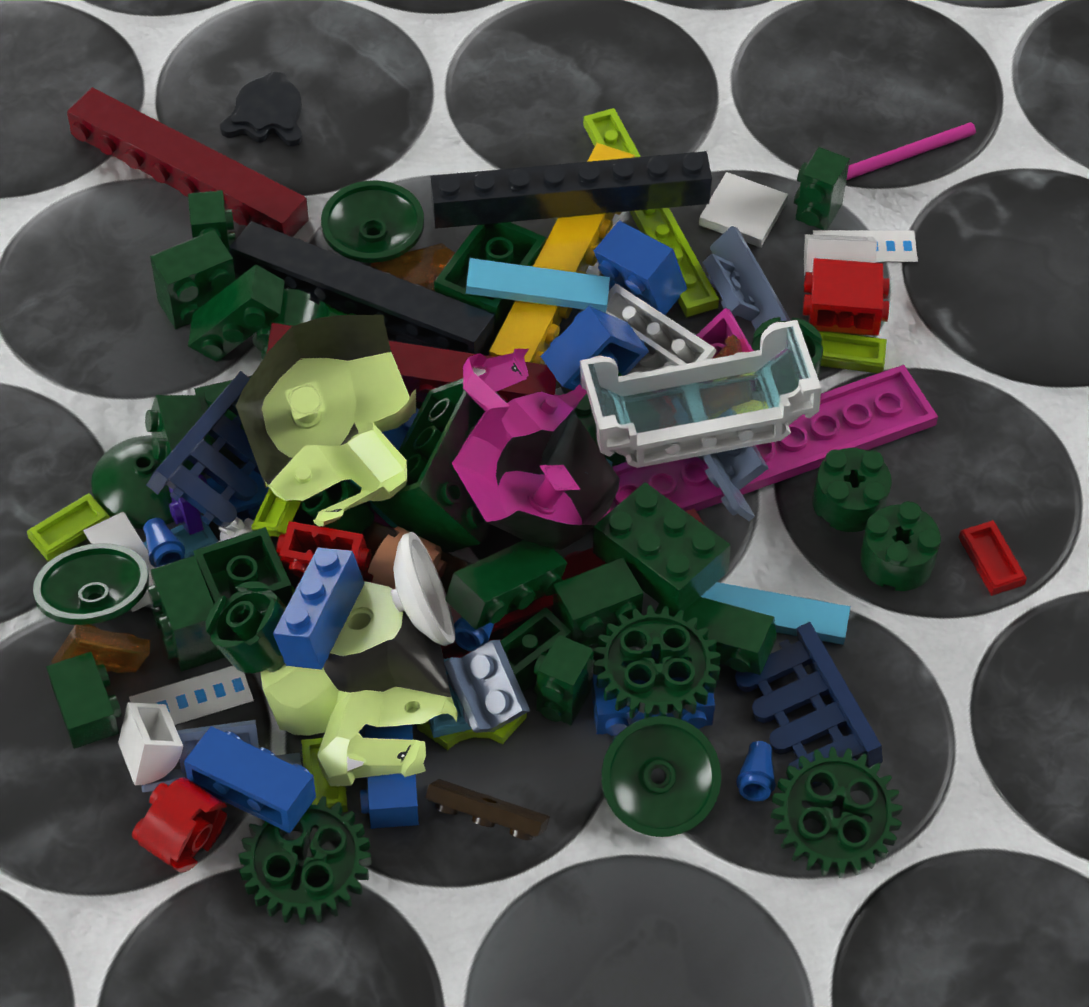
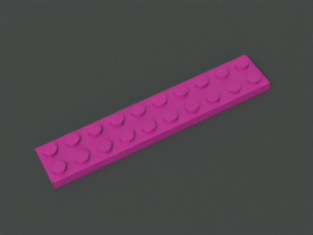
M905 365L821 393L819 412L809 419L803 414L789 425L791 433L781 441L755 445L769 469L740 489V491L744 495L819 468L826 454L831 450L844 448L869 450L936 426L938 416ZM698 457L640 468L633 467L625 462L612 467L620 478L619 490L609 511L603 517L644 482L685 512L693 508L699 511L722 502L721 498L725 495L720 487L717 488L709 480L705 473V470L709 467L705 460L702 461Z

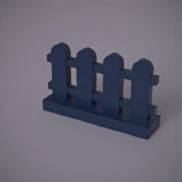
M242 371L236 375L160 464L146 484L156 494H159L166 485L173 490L170 496L176 501L183 497L204 514L201 520L207 525L211 521L221 527L231 525L237 516V510L229 502V499L234 495L241 501H249L258 490L256 481L249 475L253 470L260 475L261 473L247 435L240 428L242 422L236 408L241 392L250 379ZM229 410L236 415L232 421L225 416ZM208 435L215 439L212 445L204 441ZM223 446L246 463L242 470L219 452ZM187 460L194 464L190 471L183 466ZM202 471L225 488L221 495L198 478Z
M811 622L796 628L797 642L790 644L789 640L786 639L779 643L780 650L769 655L761 675L751 672H736V684L740 690L751 692L759 689L762 697L756 699L752 705L754 718L762 723H767L774 719L777 721L779 728L770 734V745L772 750L778 754H786L793 750L797 759L789 764L790 766L800 770L798 761L802 755L810 762H813L814 751L807 754L803 745L827 734L830 735L833 742L818 749L824 758L828 757L831 747H835L838 757L842 758L846 750L850 748L852 760L857 761L863 754L867 755L866 765L868 768L874 764L883 763L881 743ZM807 665H810L813 673L809 675L804 668ZM792 672L795 673L798 680L775 691L771 690L768 683ZM826 695L828 696L831 704L827 706L824 704L822 700V697ZM809 703L813 705L814 712L792 722H789L785 715ZM844 726L849 733L845 737H843L839 730ZM814 782L811 785L813 788L822 785V782Z

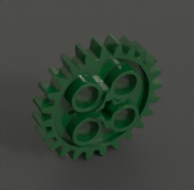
M648 605L647 615H641L637 609H633L632 619L630 620L622 614L618 615V626L608 623L606 635H599L598 647L594 648L593 660L595 662H593V674L598 675L597 688H605V701L616 698V711L628 706L630 708L629 718L631 719L638 712L644 713V718L652 717L653 714L667 716V714L672 713L675 718L681 719L682 709L695 714L696 702L703 705L707 704L708 693L715 692L716 680H719L720 653L715 652L716 639L707 640L709 629L705 627L696 630V617L687 622L683 621V610L677 612L674 617L669 616L668 606H664L661 614H655L652 605ZM669 644H677V645H679V646H681V647L674 648V647H670V646H668V645H669ZM629 647H639L641 650H631ZM681 677L685 679V681H675L671 678ZM634 680H643V681H645L646 683H644V684H636V683H634V682H632V681H634Z
M831 747L828 757L824 758L821 752L816 749L813 753V762H810L802 755L798 761L800 770L789 765L786 775L790 780L779 779L777 787L783 793H774L772 802L781 807L772 810L771 818L782 820V822L775 826L774 833L787 834L781 847L782 849L792 846L796 848L792 858L794 862L803 856L808 858L806 870H811L818 863L821 864L822 876H826L830 867H835L838 877L842 878L846 867L850 866L852 872L855 875H859L861 862L872 869L876 864L874 854L884 859L889 852L884 844L894 846L897 837L890 831H898L902 822L893 818V816L899 815L903 806L891 802L898 797L899 790L886 789L892 779L891 775L879 778L877 773L881 764L877 763L868 768L865 766L866 754H863L855 761L852 760L850 748L846 750L842 758L838 757L835 747ZM823 782L829 787L831 793L820 796L812 790L811 784ZM855 790L862 791L869 797L870 802L865 805L855 803L850 793ZM802 802H807L812 807L805 808L802 806ZM833 806L840 807V814H842L840 818L833 817ZM869 816L871 817L872 821L867 822L864 818L861 817ZM808 819H814L822 825L823 831L818 834H812L805 829L803 822ZM854 828L861 833L863 840L858 843H852L844 837L843 830Z
M323 796L317 805L311 804L294 827L292 831H298L302 834L293 841L283 839L284 835L288 832L262 819V826L250 823L249 830L254 838H242L243 848L247 851L239 853L238 857L240 864L244 865L240 869L241 878L248 881L245 884L246 892L248 895L256 893L254 897L256 906L261 907L268 903L267 911L271 917L281 909L284 922L286 923L289 922L293 914H298L301 925H305L308 914H314L318 923L322 922V911L327 909L334 917L338 916L336 904L339 902L347 907H351L352 903L349 892L362 894V886L358 880H369V871L364 866L372 864L371 853L365 852L370 849L369 838L362 837L365 834L362 823L354 825L356 821L354 812L351 811L342 816V804L337 802L329 809L327 799ZM315 827H316V828H319V829L316 831V833H315V835H314V837H313V839H312V841H311V844H310V850H311L312 857H307V858H306L307 853H308L309 843H310L309 837H310L311 831H312V829L315 828ZM328 841L341 843L339 847L331 851L321 848ZM299 861H304L302 873ZM285 867L289 869V872L283 877L270 876L271 872L276 868ZM301 873V883L299 889L293 891L292 889L297 883V880L299 879ZM317 877L328 879V882L319 888L309 885L310 881Z

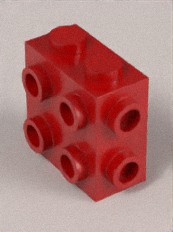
M814 258L812 272H805L804 292L810 293V295H804L803 315L809 316V323L818 331L879 336L881 322H888L889 301H883V299H888L890 279L883 278V263Z
M289 521L286 533L280 534L276 552L282 561L291 585L295 589L317 548L353 551L363 580L372 583L374 575L368 573L372 562L371 549L367 548L363 534Z

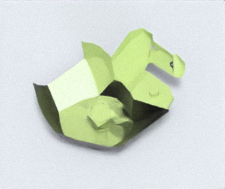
M383 315L328 316L292 326L268 351L243 388L236 408L265 487H269L277 497L285 501H304L342 480L352 479L362 487L361 493L318 512L316 519L313 521L318 526H324L340 519L347 509L367 501L390 499L406 486V459L382 432L398 428L416 413V389L409 396L390 349Z
M364 581L365 584L322 670L286 666L284 664L275 672L267 670L261 672L263 691L280 730L304 736L325 732L317 756L321 772L330 786H351L355 778L402 773L404 777L426 771L423 764L426 757L425 741L363 738L359 731L365 724L375 727L423 724L441 714H449L457 722L458 711L450 694L441 644L434 642L413 625L405 610L402 612L397 610L391 595V590L393 589L389 586Z

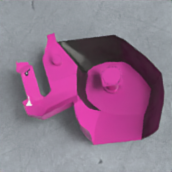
M514 349V352L511 354L488 359L481 353L470 356L463 365V389L485 413L463 444L452 465L487 523L534 544L562 550L580 540L609 511L619 490L620 478L605 456L600 453L599 447L574 412L581 399L587 394V391L584 388L582 389V386L579 384L573 391L567 394L550 395L544 392H537L512 399L506 403L495 392L527 379L529 375L524 356L529 349Z

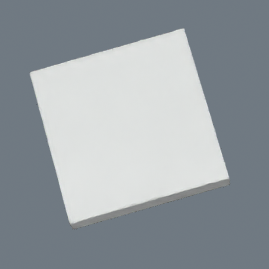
M726 172L713 193L710 203L703 210L699 218V225L722 234L731 226L739 229L747 243L761 248L786 205L788 194Z

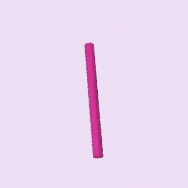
M972 122L851 164L848 168L847 180L975 135V126Z

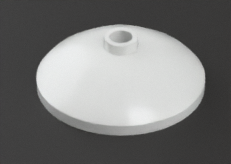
M414 532L406 533L398 543L393 566L396 588L391 590V595L395 607L399 612L405 610L413 625L434 642L443 646L452 644L455 641L454 622L450 606L445 601L446 593L438 572L420 538Z

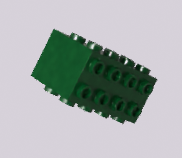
M463 378L429 390L398 450L407 463L406 486L390 499L372 501L397 526L409 532H414L416 535L440 546L441 550L447 553L479 545L486 539L490 525L483 518L452 465L463 444L485 413L463 389Z

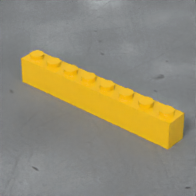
M597 143L587 162L634 158L635 155ZM621 212L558 218L533 267L587 274L586 271L589 265L594 266L597 262L593 250L612 229L614 215H620ZM515 300L489 350V356L497 357L511 354L514 352V349H529L524 356L525 362L545 364L540 356L547 350L550 343L559 336V324L562 318L567 319L572 308Z

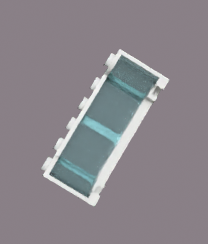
M798 320L771 324L762 333L760 350L739 352L730 356L703 359L698 362L677 366L670 365L661 369L633 372L624 376H618L616 361L610 357L595 356L590 359L580 360L581 386L587 392L593 413L600 453L609 457L614 452L626 456L627 463L636 468L781 441L791 433L789 425L803 414L810 419L819 412L821 386Z

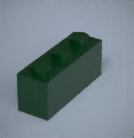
M254 265L193 313L188 347L216 362L281 314L285 281L260 266Z
M522 540L454 572L445 601L476 630L490 622L493 624L497 623L505 615L517 609H525L533 601L545 595H553V584L563 581L562 576L568 562L553 548Z
M703 597L697 599L684 611L683 621L687 622L696 617V630L707 627L709 629L707 640L716 639L715 652L720 653V664L730 666L738 672H751L761 675L777 640L775 618L773 616ZM660 603L655 614H661L664 608ZM669 611V616L674 617L675 615ZM669 644V645H668V646L674 647V648L681 647V646H679V645H677V644Z

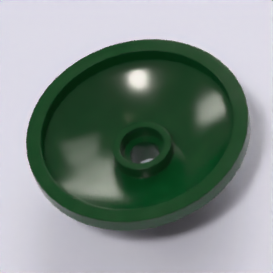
M362 181L348 185L330 197L322 210L321 228L326 242L338 254L359 262H384L402 256L416 245L424 229V212L418 199L407 189L386 181Z
M152 435L130 438L113 446L100 458L92 474L91 487L94 499L110 518L124 512L132 526L136 529H143L144 524L153 518L163 519L166 525L174 522L169 508V503H172L169 487L166 485L159 494H156L146 486L155 470L160 466L159 460H155L153 457Z
M106 543L84 545L61 553L50 560L35 578L33 595L39 610L50 619L74 626L97 625L122 616L142 599L149 585L148 567L138 553L127 547Z
M654 716L630 724L613 739L603 759L601 784L610 809L622 823L645 835L669 837L691 830L710 813L720 791L721 768L713 745L699 729L678 718ZM656 768H660L665 775L664 780L659 784L654 783L651 779V773Z

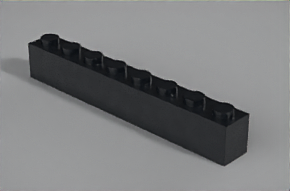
M707 151L430 175L435 229L705 205L710 203L712 185Z
M251 221L229 247L235 273L243 275L254 265H258L285 281L284 289H294L311 294L310 301L318 305L321 300L325 304L346 314L383 315L386 332L395 336L399 335L422 346L473 354L481 353L483 355L495 339L494 314L484 309L473 307L450 296L426 289L421 285L413 284L390 273L382 272L361 262L340 256L330 250L322 249L301 239L275 231L270 227H265Z

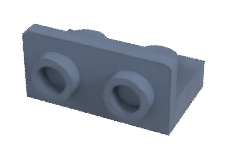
M491 640L462 658H450L444 662L448 672V682L457 693L463 707V717L475 733L494 732L530 711L500 640Z

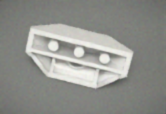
M615 284L609 291L606 313L628 322L649 350L628 374L711 359L717 352L713 346L618 284Z

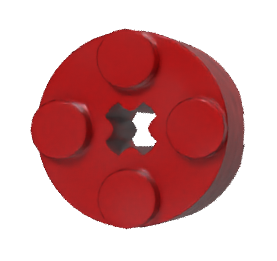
M186 777L175 780L169 786L162 782L153 790L149 798V803L152 806L146 816L134 827L132 838L138 841L141 847L178 872H187L198 863L193 858L201 848L209 851L218 839L227 819V813L221 809L226 808L227 805Z

